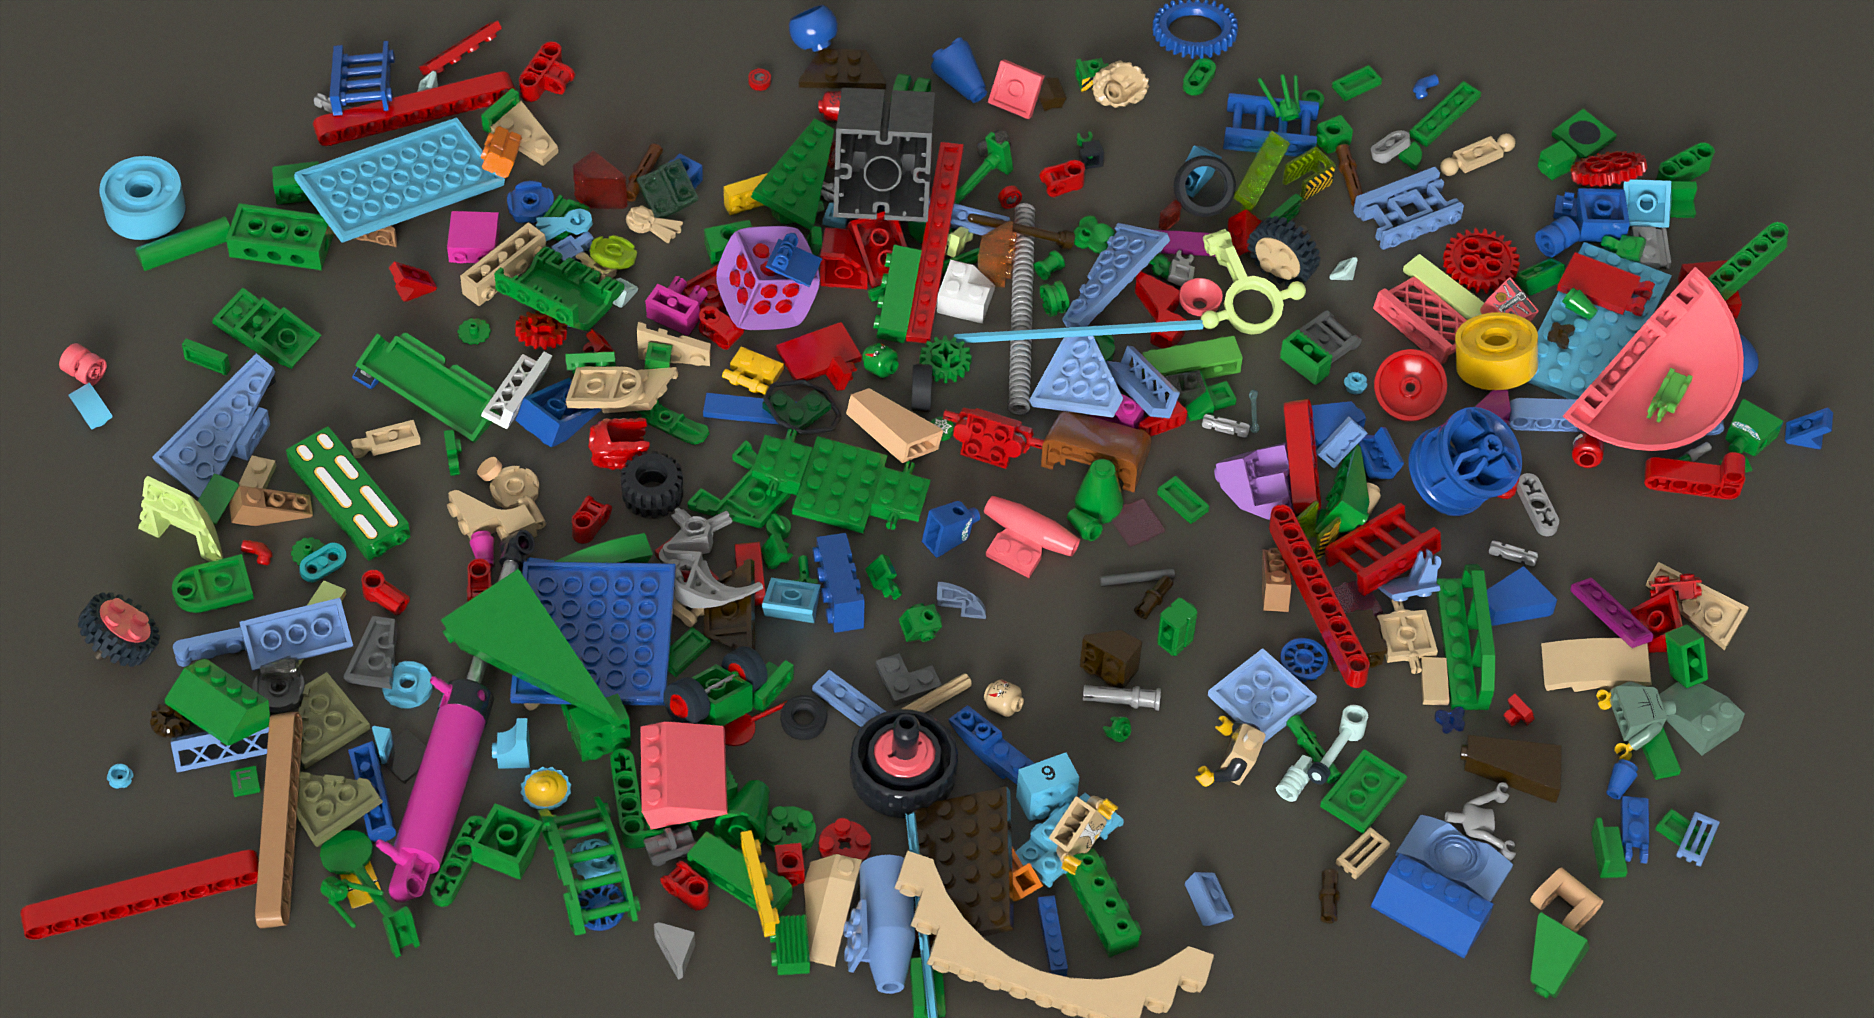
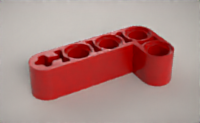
M1737 452L1726 454L1723 457L1721 466L1659 457L1649 458L1645 462L1644 484L1652 490L1720 499H1735L1740 495L1745 482V457Z

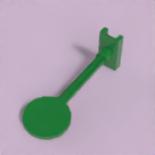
M993 132L986 136L988 156L984 159V163L957 190L954 204H959L992 169L996 168L1006 175H1009L1014 170L1009 142L1005 140L1000 145L996 142ZM909 221L908 229L911 237L916 242L923 244L926 222ZM950 228L949 234L954 231V228Z
M344 830L324 842L321 846L320 858L323 866L329 872L338 875L354 873L361 885L378 889L364 868L371 860L373 854V846L369 837L356 830ZM368 893L384 917L382 920L394 956L396 958L400 957L399 949L411 943L415 948L419 947L420 943L412 914L407 906L394 912L383 895Z

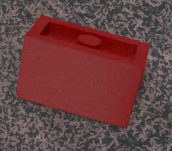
M1247 209L1228 218V232L1231 235L1232 245L1238 256L1249 251L1247 247L1249 245L1247 243L1250 238L1249 236L1262 222Z

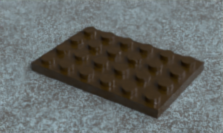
M1005 786L937 801L927 808L922 807L913 811L916 816L920 855L933 859L948 896L963 918L982 937L1014 930L1011 796L1008 787ZM914 896V914H915L916 904H915V896ZM916 928L914 951L920 950L919 932ZM932 933L929 935L930 948L933 946L936 937Z

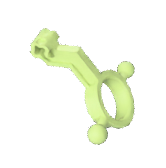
M1226 229L1203 237L1206 252L1210 256L1215 255L1219 265L1228 268L1234 282L1226 293L1224 301L1225 310L1217 313L1209 310L1202 314L1201 320H1203L1202 324L1205 328L1213 329L1220 321L1227 319L1234 328L1242 333L1260 334L1273 327L1280 319L1284 305L1283 300L1288 298L1300 300L1305 296L1306 288L1299 281L1292 282L1288 289L1279 291L1273 283L1265 278L1247 277L1238 254L1232 245L1231 235ZM1253 289L1265 294L1272 303L1273 312L1271 317L1265 322L1258 324L1243 321L1235 313L1233 307V299L1238 293L1243 290Z

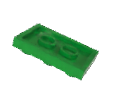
M1364 749L1323 798L1320 807L1363 834L1405 784L1407 776Z

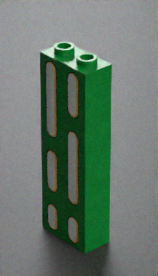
M325 427L286 449L288 463L368 561L382 556L387 550L396 545L403 544L411 537L407 520L329 427Z

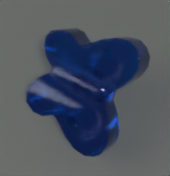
M1456 707L1450 713L1444 710H1437L1434 719L1443 726L1442 731L1445 734L1450 733L1453 729L1463 731L1465 711L1462 707Z

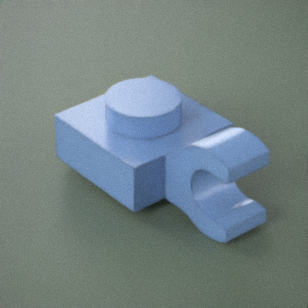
M589 231L583 233L577 239L570 235L551 246V248L562 254L561 263L569 257L577 261L576 255L589 251L594 237Z

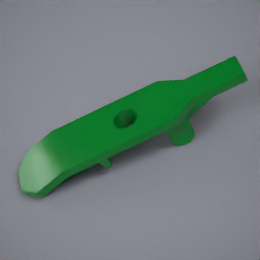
M658 400L651 410L634 411L640 414L642 418H645L647 424L694 445L702 443L710 434L707 425L696 423L686 418L683 413L678 414L662 406Z

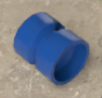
M1561 216L1535 234L1538 248L1547 257L1556 256L1565 248L1577 243L1580 239L1577 225L1567 216Z

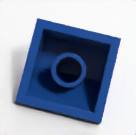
M1578 188L1576 225L1580 232L1579 241L1602 242L1603 236H1610L1620 241L1622 235H1627L1630 222L1624 189Z

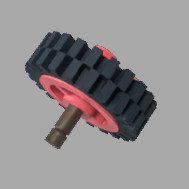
M102 592L99 595L96 594L80 613L78 628H82L80 630L81 636H87L84 641L87 644H94L91 649L95 651L94 657L97 660H103L108 655L110 656V662L114 664L119 660L121 666H126L128 663L129 667H134L136 664L139 666L145 662L159 644V628L154 626L156 624L155 620L148 619L150 614L147 611H140L141 605L133 606L132 599L127 598L124 601L121 594H117L115 597L113 592H108L107 595L105 592Z

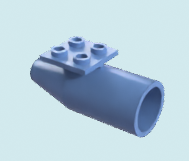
M879 855L866 859L860 865V902L856 909L852 910L849 921H846L844 924V937H847L848 943L845 947L844 959L848 961V972H854L860 961L869 962L877 990L882 993L891 994L902 991L906 981L915 943V927L911 926L914 917V897L905 896L900 893V890L895 889L904 858L896 855Z

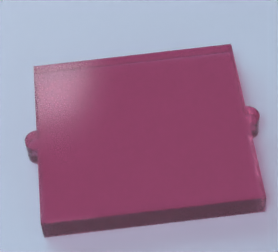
M1144 499L1130 505H1123L1119 515L1112 519V523L1129 547L1143 541L1148 542L1150 538L1165 532L1164 527Z
M1357 580L1349 583L1343 582L1341 586L1332 588L1345 613L1359 609H1372L1374 616L1383 614V610L1372 592L1366 596L1358 592Z

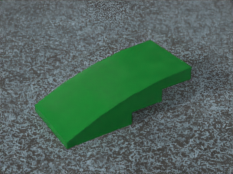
M242 288L212 321L215 326L232 338L268 359L290 369L299 362L322 336L285 307L280 310L264 297L259 300L245 288Z

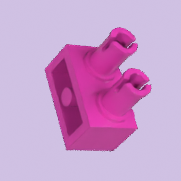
M675 276L668 288L657 284L645 301L647 318L689 336L700 320L699 306L708 296V292L705 288L702 287L700 289V286L696 285L688 297L681 295L682 291L687 287V282L683 278L680 279L679 276Z

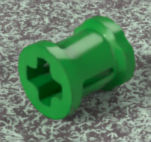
M1055 250L1051 251L1044 260L1034 263L1036 273L1043 280L1049 279L1052 273L1065 267L1063 257Z

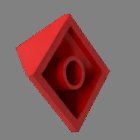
M1672 588L1630 609L1631 614L1653 633L1652 641L1648 642L1649 653L1667 652L1665 633L1683 626L1675 590Z

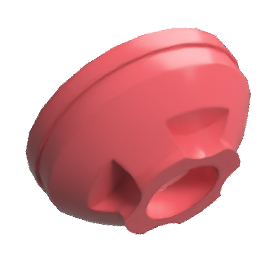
M1195 278L1183 284L1180 289L1179 298L1180 304L1185 311L1195 316H1202L1204 312L1209 310L1216 312L1221 305L1223 296L1220 287L1213 281ZM1201 301L1206 304V307L1199 309L1194 307L1193 303Z

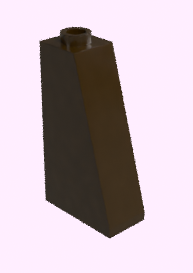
M1468 735L1466 745H1461L1460 760H1464L1465 771L1497 783L1504 782L1508 787L1549 802H1557L1561 790V745Z

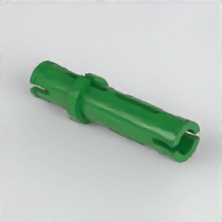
M1300 715L1292 716L1288 719L1286 725L1297 738V744L1300 748L1305 749L1313 762H1321L1326 752L1316 740L1317 735L1314 731L1309 730ZM1334 763L1329 767L1331 774L1327 779L1328 784L1335 783L1342 776V773Z

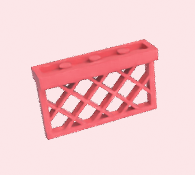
M1415 276L1389 291L1386 288L1379 291L1373 307L1375 311L1421 350L1433 356L1441 365L1447 362L1448 356L1456 352V344L1452 345L1446 339L1455 340L1458 328L1467 321ZM1414 286L1420 293L1410 292L1408 288ZM1395 296H1397V297H1403V298H1404V302H1401V301H1400L1399 299H1397ZM1409 298L1420 300L1421 305L1409 303ZM1425 301L1433 302L1437 307L1426 306ZM1413 311L1421 312V316L1416 315ZM1426 313L1437 314V319L1426 317ZM1442 315L1450 316L1454 321L1442 320ZM1429 325L1438 326V331H1437V330H1434V329H1433L1431 326H1429ZM1442 327L1454 328V333L1444 332Z

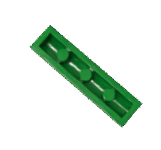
M224 216L135 248L136 256L144 271L226 242L230 225Z

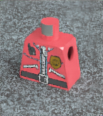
M1508 278L1486 300L1480 312L1482 314L1494 312L1510 313L1521 316L1531 322L1539 310L1515 282Z

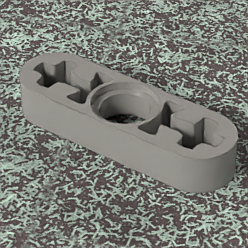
M1531 473L1522 474L1519 477L1517 493L1536 531L1543 536L1554 535L1559 526V518L1539 478ZM1533 501H1540L1544 504V507L1538 509L1533 507L1531 503Z

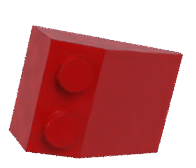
M885 211L877 213V219L859 218L850 221L846 226L868 270V282L871 289L881 285L883 273L888 274L889 267H885L887 253H892L894 245L907 247L899 220H885Z

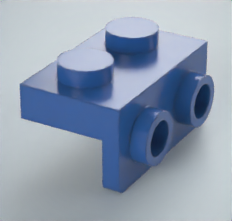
M1380 427L1375 435H1365L1357 444L1361 447L1364 469L1369 478L1392 479L1404 465V461L1386 427Z

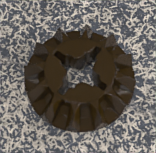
M158 704L157 709L151 711V728L161 737L173 738L180 736L189 729L192 723L166 704ZM172 714H175L176 719H171L167 722L166 716L170 717Z

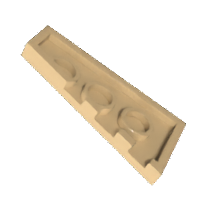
M1658 562L1648 578L1646 586L1654 590V587L1648 584V581H1654V577L1669 576V579H1678L1682 573ZM1696 583V586H1701L1702 596H1697V599L1679 600L1678 591H1675L1680 614L1725 650L1748 612L1749 607L1701 583Z

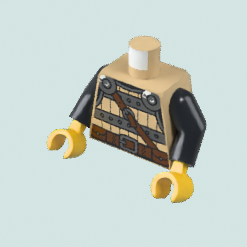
M1220 716L1219 720L1223 724L1215 726V728L1224 736L1232 735L1219 768L1214 773H1211L1206 766H1202L1198 769L1201 775H1197L1195 778L1204 787L1212 784L1214 780L1217 783L1231 781L1240 785L1255 764L1266 734L1261 732L1260 728L1255 724L1238 721L1233 723L1227 717Z

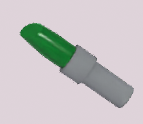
M1705 442L1695 449L1685 452L1683 456L1676 460L1694 462L1700 456L1709 452L1711 445Z

